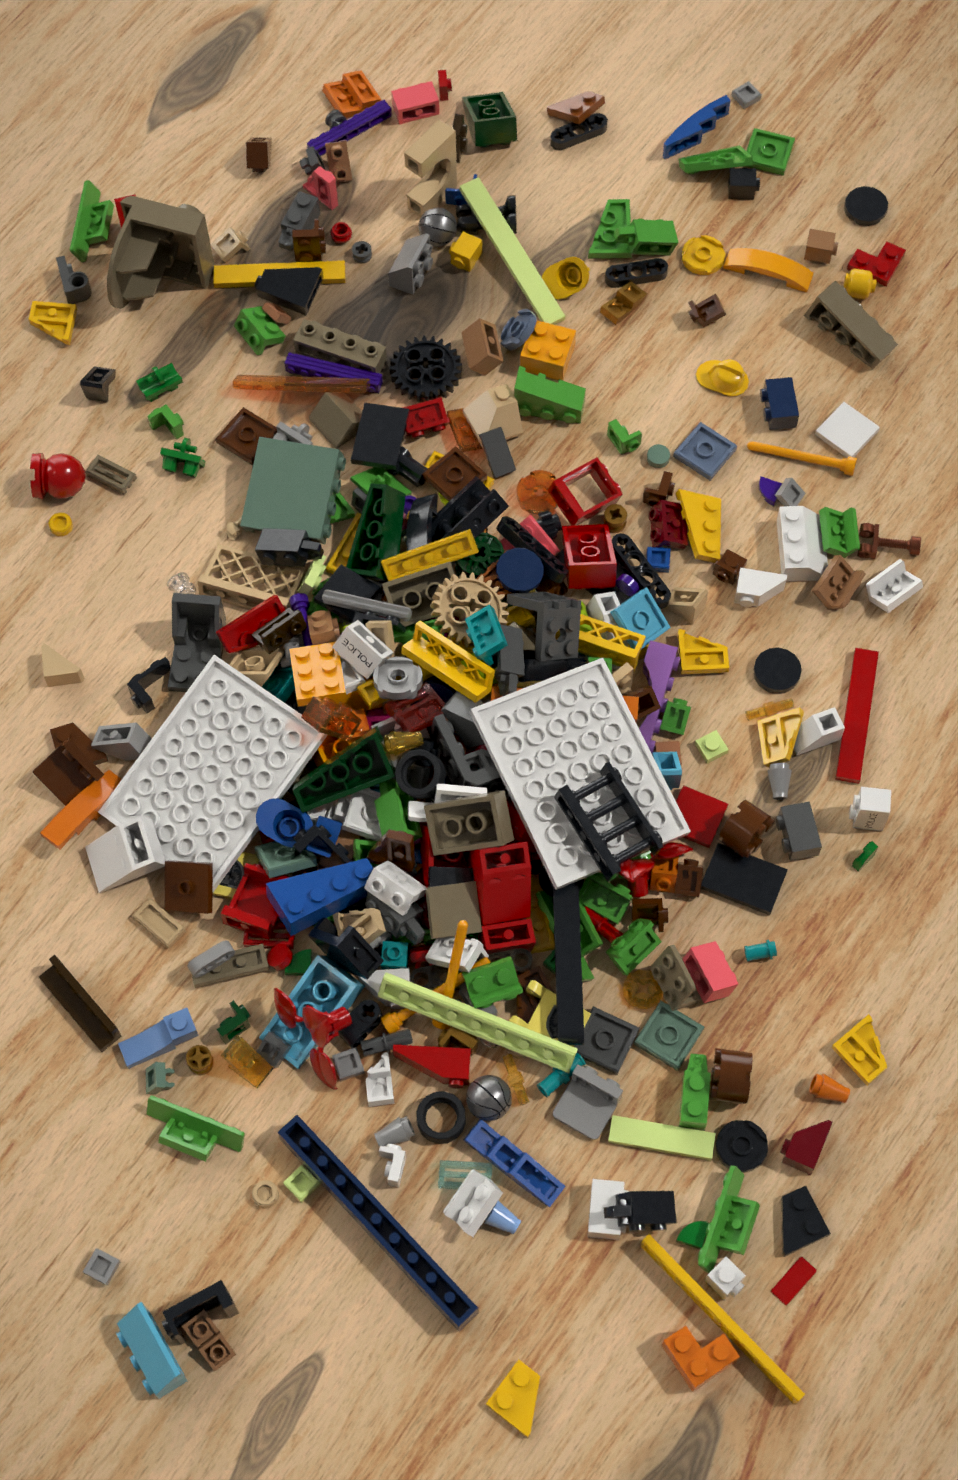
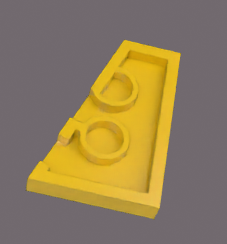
M678 489L675 494L677 500H680L683 509L681 511L682 517L687 522L689 529L687 534L695 559L715 563L717 560H720L721 498Z

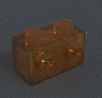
M313 696L301 716L318 732L347 741L352 739L362 721L351 712L353 709L351 706L341 701L337 704L328 697L321 699Z

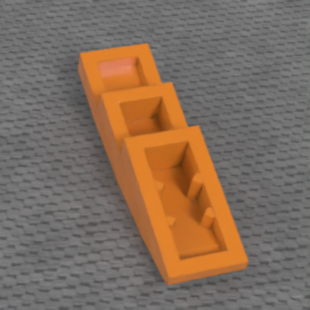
M110 770L105 772L102 778L98 781H93L70 801L40 832L41 836L61 850L75 833L79 835L93 819L97 821L101 816L98 811L122 779Z

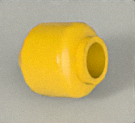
M852 269L850 273H846L843 287L852 298L866 300L870 293L875 292L877 280L873 279L871 271Z

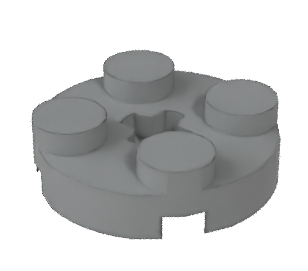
M406 657L386 659L385 664L380 667L378 665L373 672L374 687L378 691V696L382 699H414L422 687V669L419 665L418 667L414 665L413 660ZM396 676H401V680L394 679H396Z

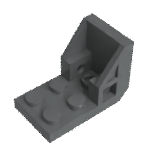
M173 593L172 637L175 645L168 681L169 691L187 692L213 655L222 659L223 645L216 634L217 630L226 625V616L221 596Z
M443 714L435 716L429 736L430 739L436 740V745L439 746L438 748H441L440 760L445 767V773L450 785L487 788V793L493 790H504L505 794H507L508 791L489 752L480 749L465 755L462 744L457 742L454 737V728L451 722L446 721Z

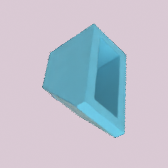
M652 752V756L669 789L679 788L682 769L677 752Z

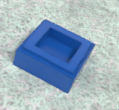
M647 547L646 559L656 572L669 573L671 548Z

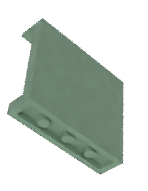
M259 437L240 526L245 531L255 533V530L262 531L263 528L306 530L311 540H317L325 545L326 539L331 535V516H334L336 512L335 496L341 489L340 473L344 471L346 465V458L342 452L334 448Z

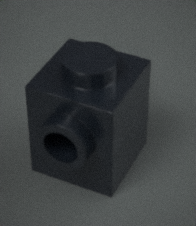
M730 168L728 199L754 200L755 191L760 189V178H756V169Z

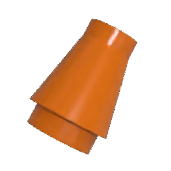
M816 1073L810 1084L809 1093L814 1094L815 1098L846 1103L850 1094V1088L844 1087L824 1073L822 1075Z

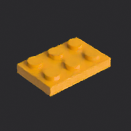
M335 642L289 649L298 707L347 699L340 656L332 647Z

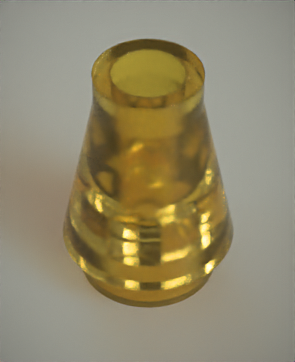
M391 731L384 737L385 749L389 755L394 754L397 756L415 747L422 746V734L420 731Z

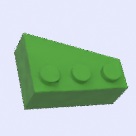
M519 366L514 387V397L517 400L521 416H535L545 420L554 419L566 423L581 424L586 388L560 379L557 383L545 379V374L539 373L536 376L525 372V367Z

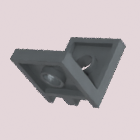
M544 591L507 594L508 604L537 611L535 660L549 661L578 658L581 600ZM560 630V636L556 640V632Z

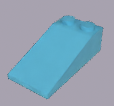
M317 955L288 997L296 1007V1015L303 1017L302 1010L307 1005L320 1012L327 1011L330 1013L342 1006L348 1010L365 985L329 957ZM277 1013L259 1037L263 1041L268 1032H273L290 1044L292 1047L285 1056V1059L297 1069L308 1059L310 1050L318 1047L304 1022H296V1027L291 1029L283 1024Z

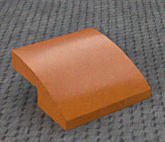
M362 70L343 74L341 81L323 84V93L333 108L339 110L345 118L359 114L366 108H370L375 103L381 101L380 96Z

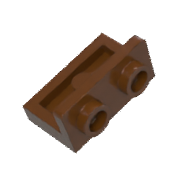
M314 219V229L292 230L296 262L322 261V254H326V241H324V227H320L319 219Z

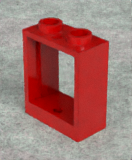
M598 457L554 480L547 490L570 525H579L601 513L608 506L616 504L623 495L619 484L613 481L606 465L601 463ZM590 474L607 499L584 511L567 486Z

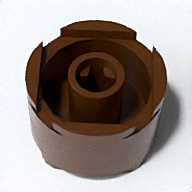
M745 799L738 805L741 811L735 814L732 813L719 834L720 838L718 841L740 856L748 858L752 852H756L763 843L761 836L772 828L775 820Z
M715 1048L714 1064L718 1065H715L711 1072V1083L715 1085H711L710 1100L737 1104L748 1103L751 1085L750 1073L752 1072L753 1062L752 1053Z

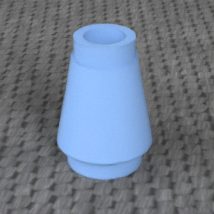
M498 1201L484 1223L514 1234L521 1220Z

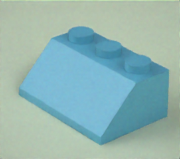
M142 1302L138 1303L117 1323L120 1332L116 1334L124 1348L130 1347L133 1355L129 1358L136 1371H143L146 1379L142 1382L149 1395L154 1393L160 1399L188 1382L150 1311Z

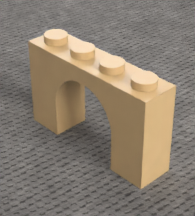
M440 120L435 122L404 152L405 167L423 178L407 194L408 209L420 217L427 210L436 208L445 199L446 188H457L456 131L452 126Z

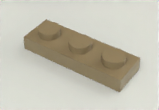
M259 944L235 950L232 958L207 974L198 978L192 975L194 987L198 988L269 970L264 945Z

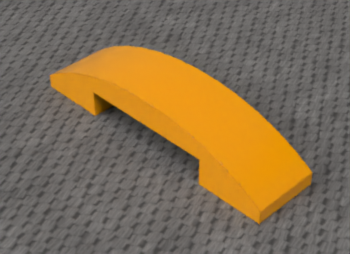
M751 248L730 249L723 266L724 269L741 274L749 270L787 281L786 287L806 293L814 275L811 270L794 260L772 252Z

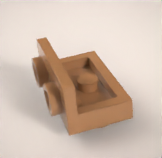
M835 555L812 589V592L827 609H843L849 604L850 598L861 585V581L866 573L863 570L854 571L841 555Z

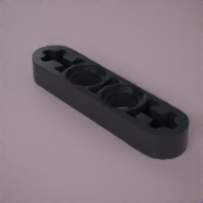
M503 516L496 527L497 531L515 548H525L534 552L541 559L543 574L556 583L563 582L568 574L567 567L516 520Z
M620 533L613 536L612 545L617 561L626 573L638 583L639 590L647 587L659 609L666 608L671 598V592L628 535ZM636 559L640 562V565L631 566L628 560ZM642 576H649L653 582L646 584L640 578Z

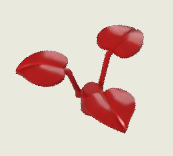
M669 842L663 845L664 847L657 855L653 856L651 854L650 859H629L622 863L620 867L622 871L619 874L628 881L629 894L632 897L648 895L647 879H651V869L655 866L654 860L656 858H673L690 851L693 852V848L681 843Z
M274 988V1003L280 1020L291 1029L296 1027V1022L305 1023L313 1041L318 1046L317 1050L315 1048L310 1050L312 1068L317 1077L326 1086L334 1090L338 1089L336 1087V1071L332 1061L324 1053V1047L334 1037L339 1035L338 1031L352 1024L348 1010L342 1006L328 1013L327 1011L320 1012L307 1005L303 1007V1017L296 1015V1007L292 1000L284 992Z

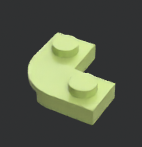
M325 555L321 559H315L311 562L300 584L301 587L297 592L307 595L312 588L317 589L326 568L323 565L326 559Z

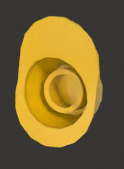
M568 257L549 266L544 271L542 279L555 299H563L586 287L589 281L590 268L580 258Z
M735 360L706 361L698 367L696 372L697 381L701 386L727 396H739L748 388V376L740 363Z

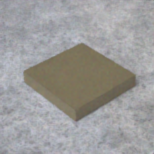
M476 881L425 888L431 939L455 936L458 923L461 920H465L468 923L467 934L482 932Z

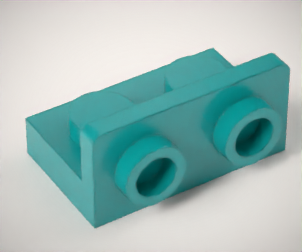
M489 604L467 617L465 621L468 626L466 633L475 645L473 648L475 656L490 666L494 664L491 655L505 648L508 644L496 612Z

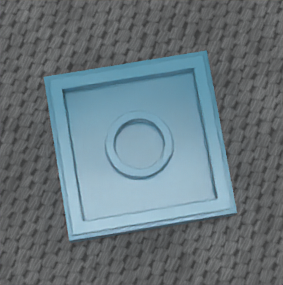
M647 587L610 612L618 627L646 636L642 648L648 645L650 640H655L671 628ZM628 639L627 642L630 647L635 649L637 641Z

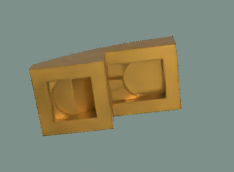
M631 281L617 290L616 296L601 306L600 313L617 325L647 297V293Z

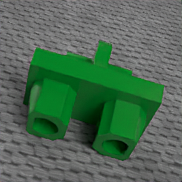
M172 363L160 369L155 366L151 368L152 373L136 380L137 386L147 401L151 402L158 399L159 394L165 391L172 392L178 389L179 384L183 383L181 376L177 373Z
M185 437L182 443H174V449H179L180 451L161 448L160 454L163 456L162 469L165 471L176 473L178 462L185 463L183 474L196 478L200 467L205 466L206 461L202 460L201 456L189 454V452H197V447L191 445L190 438Z

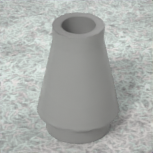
M787 763L770 764V770L767 772L773 799L786 800L788 799L792 770L789 769V764Z
M399 1116L382 1130L374 1133L380 1147L387 1144L410 1141V1137L415 1136V1132L408 1117L401 1118Z

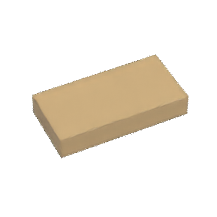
M151 898L132 915L138 923L168 949L186 932V929Z

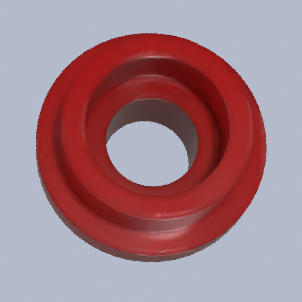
M338 222L333 225L330 235L336 243H346L352 237V230L348 224Z

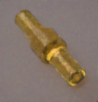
M792 698L776 703L773 701L767 702L762 707L746 711V718L749 721L762 716L770 717L776 715L779 711L793 708L794 702Z
M507 1054L502 1059L508 1072L507 1079L509 1085L514 1088L519 1104L525 1105L529 1103V1099L523 1085L525 1082L523 1075L520 1071L518 1072L512 1054Z

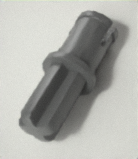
M409 1029L387 1035L384 1032L382 1033L383 1036L362 1040L361 1047L364 1051V1057H367L368 1055L383 1051L389 1053L390 1049H393V1045H409L413 1043V1039Z

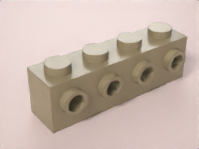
M304 319L293 339L295 353L379 374L387 361L386 347L382 344L362 339L358 335L344 333L337 328L323 326L316 321Z

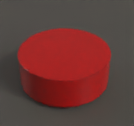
M284 944L274 946L268 953V964L275 970L285 969L292 961V950Z

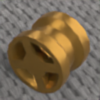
M612 504L605 509L603 523L608 524L611 533H619L625 529L627 523L626 509L619 504Z
M196 1045L191 1047L186 1054V1062L194 1074L205 1075L212 1070L214 1060L207 1047Z

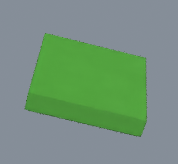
M754 128L747 148V152L753 157V165L746 167L784 176L795 138Z

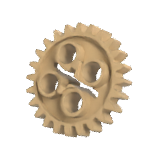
M464 572L461 573L459 578L453 574L450 580L445 578L442 585H438L437 592L433 594V601L430 607L434 610L431 613V617H437L434 623L435 626L442 625L440 634L449 633L447 639L456 638V645L460 641H464L465 648H467L472 641L466 633L468 626L465 619L490 604L496 612L499 623L506 625L507 621L505 619L509 612L504 610L508 603L501 602L505 595H497L499 587L491 588L492 580L486 583L483 582V575L479 579H475L473 572L469 578L466 577ZM455 595H459L462 600L457 599ZM478 598L484 600L485 603H481ZM453 616L458 617L461 622L456 621Z

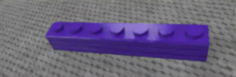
M385 100L377 102L372 107L366 108L359 114H355L352 118L343 121L338 126L332 127L331 130L307 142V149L314 146L320 156L326 154L325 143L343 140L347 142L392 117L391 107Z
M288 352L285 360V371L291 374L295 373L304 377H312L317 380L354 387L359 390L363 389L371 393H379L383 383L382 374Z

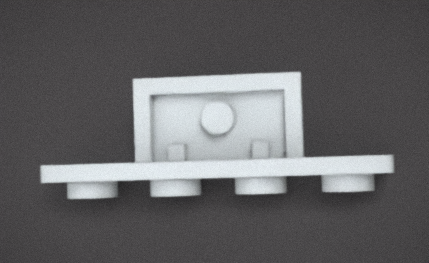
M438 783L434 803L487 793V788ZM409 801L408 820L427 822L424 806L434 803Z

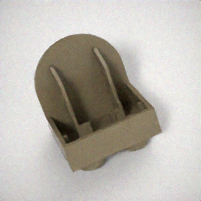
M136 196L124 198L120 203L125 221L115 241L108 267L107 294L110 304L115 308L121 309L130 300L153 297L161 278L206 289L214 272V260L205 214H202L196 207L188 204H181L179 207Z

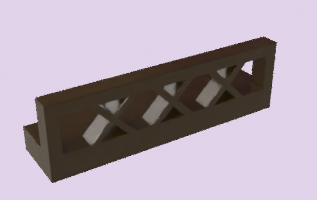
M54 954L49 958L52 966L42 973L39 979L101 1052L105 1051L122 1035L115 1024Z

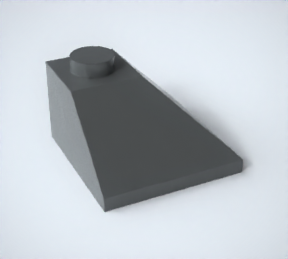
M456 691L441 711L447 720L451 722L467 749L483 745V739L469 713L472 708L483 703L481 700L475 703Z

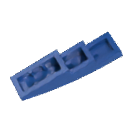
M727 95L707 104L676 128L664 142V160L700 144L702 134L715 129L716 120L729 115L731 100Z
M482 1119L478 1120L463 1139L486 1160L548 1207L553 1204L566 1187L529 1154L523 1153L505 1136L499 1135Z

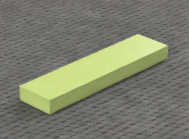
M612 1115L608 1143L711 1161L716 1133Z

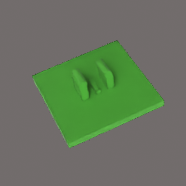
M373 467L350 477V480L366 494H368L371 483L386 484L405 493L406 496L412 494L406 486L384 468Z

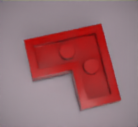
M887 241L877 257L857 249L848 263L847 270L861 269L871 271L873 279L887 287L905 256L906 249Z

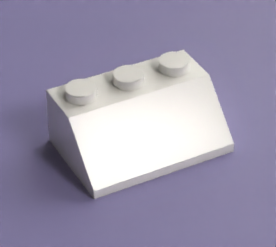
M780 506L776 521L781 574L787 575L786 581H818L828 566L827 552L823 551L820 515L804 506Z

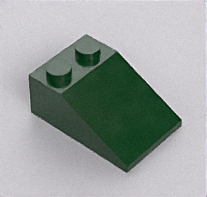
M504 92L462 97L471 138L475 146L485 148L491 144L507 145L517 141L516 115Z

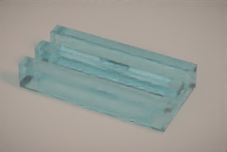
M440 1160L438 1188L459 1189L463 1182L444 1181V1177L466 1178L470 1173L445 1171V1168L487 1170V1173L481 1174L492 1179V1163Z

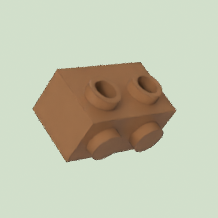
M479 318L461 332L468 360L467 364L470 370L486 375L504 362L495 324Z
M320 610L307 616L313 645L337 641L341 635L337 617L332 619L330 611Z

